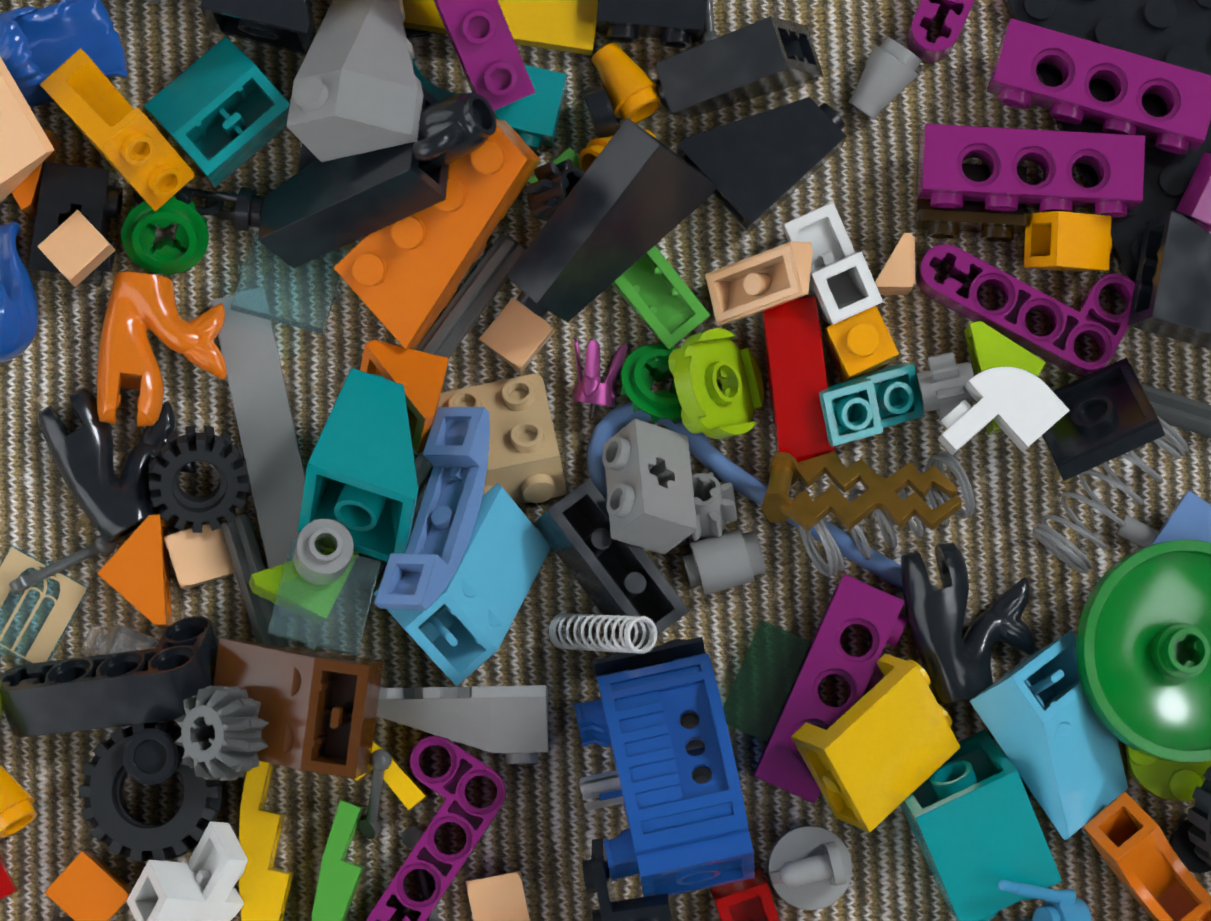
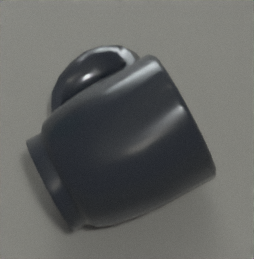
M477 93L472 95L458 94L423 108L420 115L417 142L413 144V157L422 162L430 161L435 165L444 166L480 148L496 130V117L489 102Z

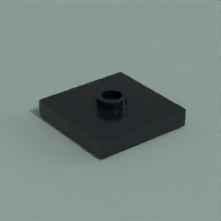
M1125 358L1053 390L1070 411L1042 435L1063 481L1161 438L1165 436V432L1128 359Z

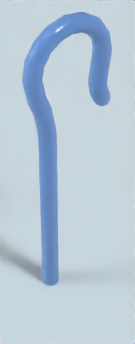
M631 401L610 410L594 427L587 446V472L591 481L606 501L605 466L602 461L603 444L634 419L652 421L651 415L642 410L633 412ZM661 418L656 421V423L666 426L669 430L687 435L689 451L710 472H713L719 480L724 483L731 482L734 490L758 505H762L768 485L726 458L710 443L703 432L692 434L686 429L682 419L676 424L670 419ZM790 518L786 520L799 529V525ZM826 520L827 529L844 557L903 592L901 565L871 547L870 560L864 559L856 546L853 536ZM813 526L810 529L812 537L822 543L819 534ZM686 539L679 543L677 546L682 545L686 541ZM930 583L932 591L939 589Z

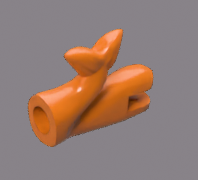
M139 272L116 273L104 317L98 352L96 383L99 421L116 424L118 408L121 404V389L140 391V396L137 397V427L154 426L159 420L163 405L164 384L159 365L147 336V330H151L168 348L183 354L192 364L221 380H225L227 375L226 362L221 351L214 343L215 338L224 326V305L219 303L188 322L182 319L178 313L173 281L171 279Z

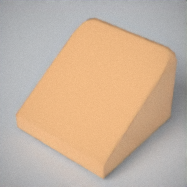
M78 209L37 246L75 287L115 251L113 246Z
M904 233L876 279L875 284L880 295H908L915 286V236H912V233Z
M512 298L479 338V341L521 374L555 333V328L519 301Z
M209 523L202 525V533H193L192 528L164 536L181 589L187 590L235 574L222 527L212 531Z
M521 870L466 881L474 921H530Z

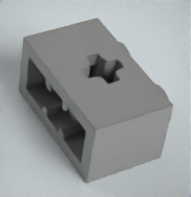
M638 419L632 420L603 444L602 461L605 466L607 486L606 507L609 513L611 538L665 555L698 530L688 436Z

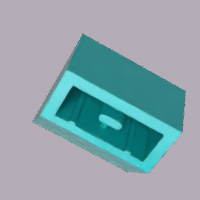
M225 36L146 103L144 107L215 188L286 128L290 104L260 69Z

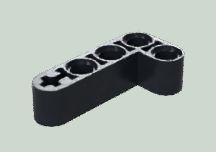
M193 616L179 620L165 630L156 648L24 664L5 671L0 675L1 705L13 735L32 737L169 721L186 715L183 700L197 696L199 689L213 686L218 641L212 623L203 616Z

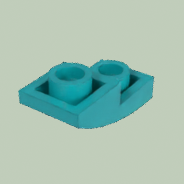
M908 362L849 379L819 392L830 446H837L883 433L884 427L924 417L914 364Z

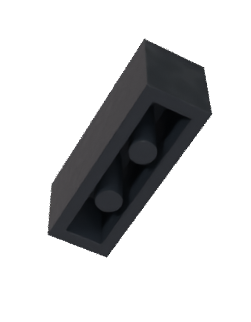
M588 479L549 508L534 525L603 615L646 616L656 625L658 636L690 610L643 548L611 538L609 513L606 507L607 501L593 482ZM636 622L638 639L634 645L635 647L640 643L643 635L642 626L639 622ZM645 622L643 623L646 628V638L640 648L648 643L650 636L649 628ZM617 624L615 632L619 636V626ZM634 626L631 629V641H633L635 636Z

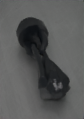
M183 187L174 195L177 200L186 204L191 203L193 197L204 198L205 207L195 205L196 211L200 215H213L219 219L234 221L235 230L250 232L252 227H260L265 196L257 195L256 189L241 187L238 194ZM134 190L133 197L139 205L145 200ZM224 201L236 203L235 212L222 210Z

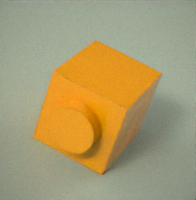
M1065 211L1026 214L1028 215V227L1025 229L1024 268L1066 272L1109 271L1110 253L1112 250L1111 216Z
M873 306L826 327L822 334L823 341L843 382L891 364L899 355L877 306Z

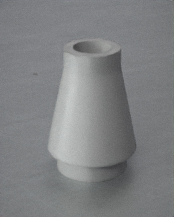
M886 37L880 47L874 45L856 90L848 103L869 118L875 120L878 114L918 76L915 71L922 60L895 40Z

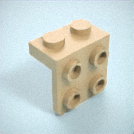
M529 374L447 391L441 394L438 407H485L489 411V455L483 495L497 483L503 487L517 505L530 502L540 503L550 498L567 495L545 385L540 375Z

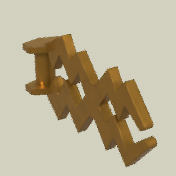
M835 451L797 462L789 453L775 452L769 466L770 479L761 505L769 522L784 523L790 518L806 531H809L830 512L851 530L876 509L884 510L900 528L915 515L932 531L961 509L962 500L957 496V487L934 465L920 474L910 461L888 478H882L862 459L845 468ZM825 473L843 493L859 481L867 490L851 503L833 485L814 501H812L806 489L794 500H791L789 497L790 487L795 484L798 477L809 488ZM906 486L911 487L915 492L904 500L897 495ZM932 487L952 498L934 509H931L923 500Z

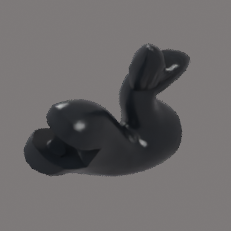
M83 388L68 394L75 407L77 416L84 423L83 427L69 434L65 423L61 421L50 405L37 413L38 423L58 470L73 497L106 541L113 543L133 534L149 515L159 514L158 508L154 507L151 501L149 463L151 457L155 458V448L160 441L165 445L168 443V434L176 429V418L170 402H164L159 420L154 426L145 427L140 442L132 448L125 460L119 478H116L113 464L110 423L99 421L97 398L90 391ZM195 462L185 465L180 472L196 473Z
M954 543L939 544L935 547V556L943 588L933 591L931 590L927 570L920 553L914 551L901 556L903 595L909 624L922 665L930 677V687L937 703L942 704L972 699L993 684L991 650L997 641L1006 643L1028 654H1033L1035 651L1034 636L1028 625L1021 619L1030 595L1029 581L1026 577L1005 591L994 601L988 610L981 613L968 627L962 639L969 593V579L961 550Z

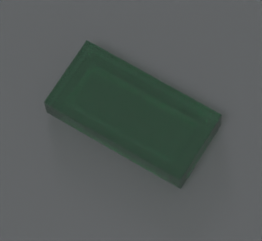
M761 620L723 705L727 725L767 743L812 642Z

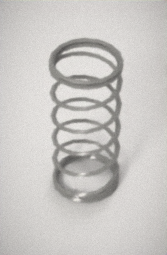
M1158 417L1166 437L1163 436L1153 442L1174 458L1182 459L1181 456H1184L1185 452L1189 451L1186 441L1169 424ZM1133 451L1121 455V457L1142 468L1156 481L1163 482V478L1148 467ZM1106 462L1102 466L1110 477L1094 470H1087L1079 474L1082 486L1093 501L1073 492H1063L1061 494V502L1065 511L1077 525L1056 515H1044L1042 517L1043 523L1036 524L1037 528H1033L1035 537L1050 552L1083 574L1089 573V569H1092L1091 561L1067 538L1049 527L1047 520L1051 519L1072 528L1103 550H1107V545L1100 541L1077 518L1068 506L1065 498L1072 497L1102 512L1119 526L1126 527V523L1108 509L1094 494L1085 481L1084 475L1096 476L1119 488L1140 505L1145 504L1140 496L1131 491L1117 477Z
M945 451L930 457L925 471L934 462L933 465L945 475L944 463L956 476L961 487L966 510L961 507L954 514L963 519L973 515L975 509L973 490L959 461ZM932 487L928 497L934 509L937 507L933 494L939 505L943 504L944 501L938 490ZM859 489L851 491L848 501L851 503L853 496L857 494L862 495L865 491ZM904 489L899 492L902 500L908 497ZM941 492L945 502L952 499ZM876 509L875 514L882 535L887 544L895 549L897 547V538L885 512L882 509ZM914 515L913 517L918 529L912 518L908 521V524L913 533L921 538L924 533L921 521ZM826 516L814 528L825 548L829 567L821 557L811 531H806L799 526L807 553L819 572L830 577L837 574L838 570L844 571V560L834 538L827 529ZM946 519L941 524L947 527L950 519ZM884 523H885V525H886V527H887V529H888V531H889V534H890V536H891V539H890V537H889V535H888V533H887V531H886V528H885V526H884ZM859 524L851 529L852 536L864 559L870 560L871 550Z

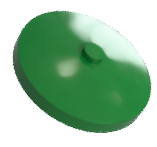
M1199 540L1166 541L1148 545L1123 557L1101 577L1086 601L1078 625L1076 639L1077 667L1083 690L1093 711L1106 728L1120 741L1132 749L1156 759L1172 762L1211 760L1210 542Z

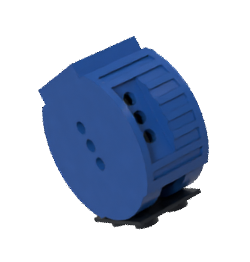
M703 638L674 639L663 645L653 647L650 652L645 654L616 652L608 657L593 660L601 699L580 704L579 702L574 703L583 747L595 743L602 747H611L616 770L580 778L579 785L583 800L600 797V800L584 803L587 811L623 803L628 829H624L615 839L603 840L612 882L620 878L639 875L644 897L666 893L670 897L755 878L754 851L736 762L719 689L709 654L705 653Z

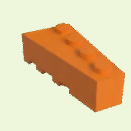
M496 119V130L494 134L490 135L484 145L474 152L449 163L446 200L367 235L333 267L405 349L418 347L443 308L448 306L457 292L456 288L472 263L477 261L487 245L485 243L501 219H504L533 174L534 169L537 168L541 161L506 120Z

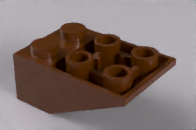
M223 637L219 638L213 686H237L240 689L247 690L248 698L261 702L258 718L269 722L261 730V738L269 747L257 752L259 761L302 771L357 778L369 772L383 669L382 660Z

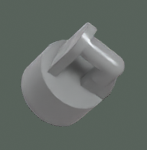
M799 826L786 831L774 842L767 858V876L771 887L782 900L799 909L818 910L832 905L845 893L852 876V861L847 847L837 835L821 827Z

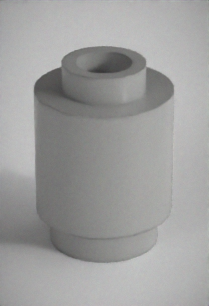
M318 519L310 522L300 532L294 549L293 561L297 572L302 578L313 584L325 585L337 581L345 573L354 549L352 536L347 528L338 521ZM315 545H327L334 552L330 555L320 554L316 550Z
M737 529L723 533L721 537L712 536L689 543L691 554L682 556L690 587L700 585L704 595L754 582L755 575L766 572L762 551L754 530L742 534L741 530Z

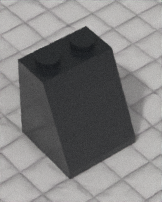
M202 0L200 8L212 32L304 55L307 54L316 36L310 0Z

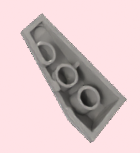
M402 0L332 1L294 79L286 126L321 162L417 142L424 95L421 82L415 76L411 59L415 58L412 44L406 38L403 25L406 15Z
M547 685L380 688L376 715L378 717L491 753H505V764L538 763V752H549Z

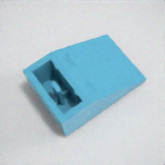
M497 483L482 496L469 544L454 576L438 599L427 610H387L457 687L499 649L551 546L503 487ZM378 590L373 593L375 596H377Z
M1072 630L1028 656L969 701L1064 840L1070 838L1128 789L1117 737L1100 721L1083 690L1077 667V637Z

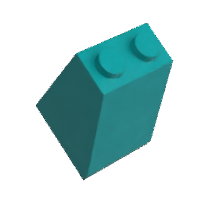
M351 368L307 463L297 532L300 533L307 524L314 520L332 519L344 525L350 532L354 545L353 551L388 562L390 553L405 554L418 496L405 390L403 384L387 380L380 375L369 374Z
M982 730L959 741L958 743L961 748L900 804L946 905L957 921H988L998 911L1021 900L1035 899L999 890L997 884L1000 880L1020 882L1049 888L1062 881L1017 769L987 731Z

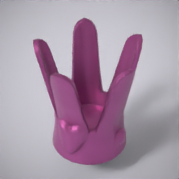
M573 337L578 381L573 389L574 396L572 401L591 403L589 420L592 421L594 420L596 404L615 407V399L617 397L615 385L628 346L621 345L618 348L604 383H601L599 343L596 340H590L587 345L582 379L579 345L577 338Z

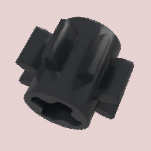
M571 159L558 164L550 161L535 168L534 173L538 181L526 186L525 189L528 192V204L532 214L542 221H548L584 175L585 171L578 167H573Z

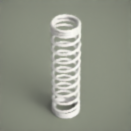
M561 613L553 618L549 626V636L554 646L559 649L645 654L650 652L655 646L658 634L656 625L646 616ZM568 618L566 636L570 644L564 640L562 635L563 623ZM559 621H560V624H559V627H558V633H559V637H560L561 642L558 640L557 635H556V627H557V624H558ZM572 621L574 623L573 641L569 635V627ZM636 622H639L642 626L643 635L640 643L635 647L634 645L638 639ZM645 622L649 628L650 636L648 643L643 648L639 649L643 645L646 638V628L645 624L643 623ZM586 623H588L589 626V635L587 639L584 635ZM595 623V624H596V636H595V638L593 639V637H592V627H593V624ZM601 624H603L604 626V636L602 640L600 638ZM609 624L611 625L612 629L610 640L607 636ZM617 624H618V626H619V637H618V639L616 640V637H615V629H616V626H617ZM634 626L635 636L633 641H631L630 634Z

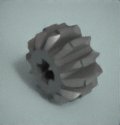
M207 686L205 689H199L197 696L183 700L186 715L175 719L176 723L181 727V737L174 742V744L185 749L181 764L194 768L196 777H203L206 780L220 779L221 781L236 780L238 777H244L245 771H250L252 768L259 766L257 752L269 747L261 738V730L269 724V722L258 718L261 702L248 698L247 690L240 689L237 686Z

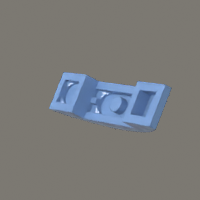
M438 407L423 452V456L433 465V469L405 554L390 553L374 602L380 609L427 610L442 594L454 576L469 544L485 486L490 438L489 411L485 407Z

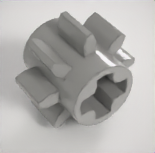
M954 352L928 357V370L916 373L923 411L925 413L938 410L940 421L962 401L966 400L968 403L977 402L964 388L965 384L974 377L971 363L969 361L956 364Z
M713 472L692 475L698 530L691 534L693 540L697 541L699 538L705 539L712 536L721 537L726 521H737L733 485L731 482L720 485Z

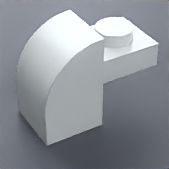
M834 202L782 224L789 242H811L813 256L808 293L809 295L815 294L818 311L827 324H835L883 302L862 251H854Z
M1014 367L992 368L975 375L965 384L964 388L977 403L972 407L964 400L946 415L940 422L947 430L937 440L951 455H954L987 424L994 420L1023 452L1070 410L1048 385L1036 375Z
M210 821L188 863L148 860L126 901L135 921H231L237 915L244 902L235 884L243 875L248 859L230 824Z

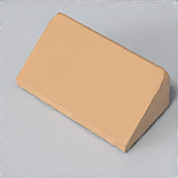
M790 241L706 273V282L717 326H724L808 295L813 256L811 242Z

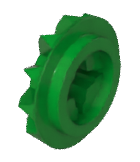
M172 196L156 212L144 201L137 206L131 205L128 215L122 224V244L130 259L147 271L164 275L181 273L195 266L203 258L207 250L209 241L207 218H202L196 211L193 202L186 204L177 200L175 196ZM177 223L175 240L172 237L166 236L153 245L157 229L155 225L166 228L169 224Z
M663 344L642 346L627 357L619 374L622 381L621 395L627 396L630 399L633 412L642 410L651 415L653 423L662 418L670 419L676 424L682 419V407L676 393L674 378L669 391L665 389L659 393L651 391L654 380L661 382L664 379L668 380L672 376L668 360L670 353L677 348L671 347L668 350Z

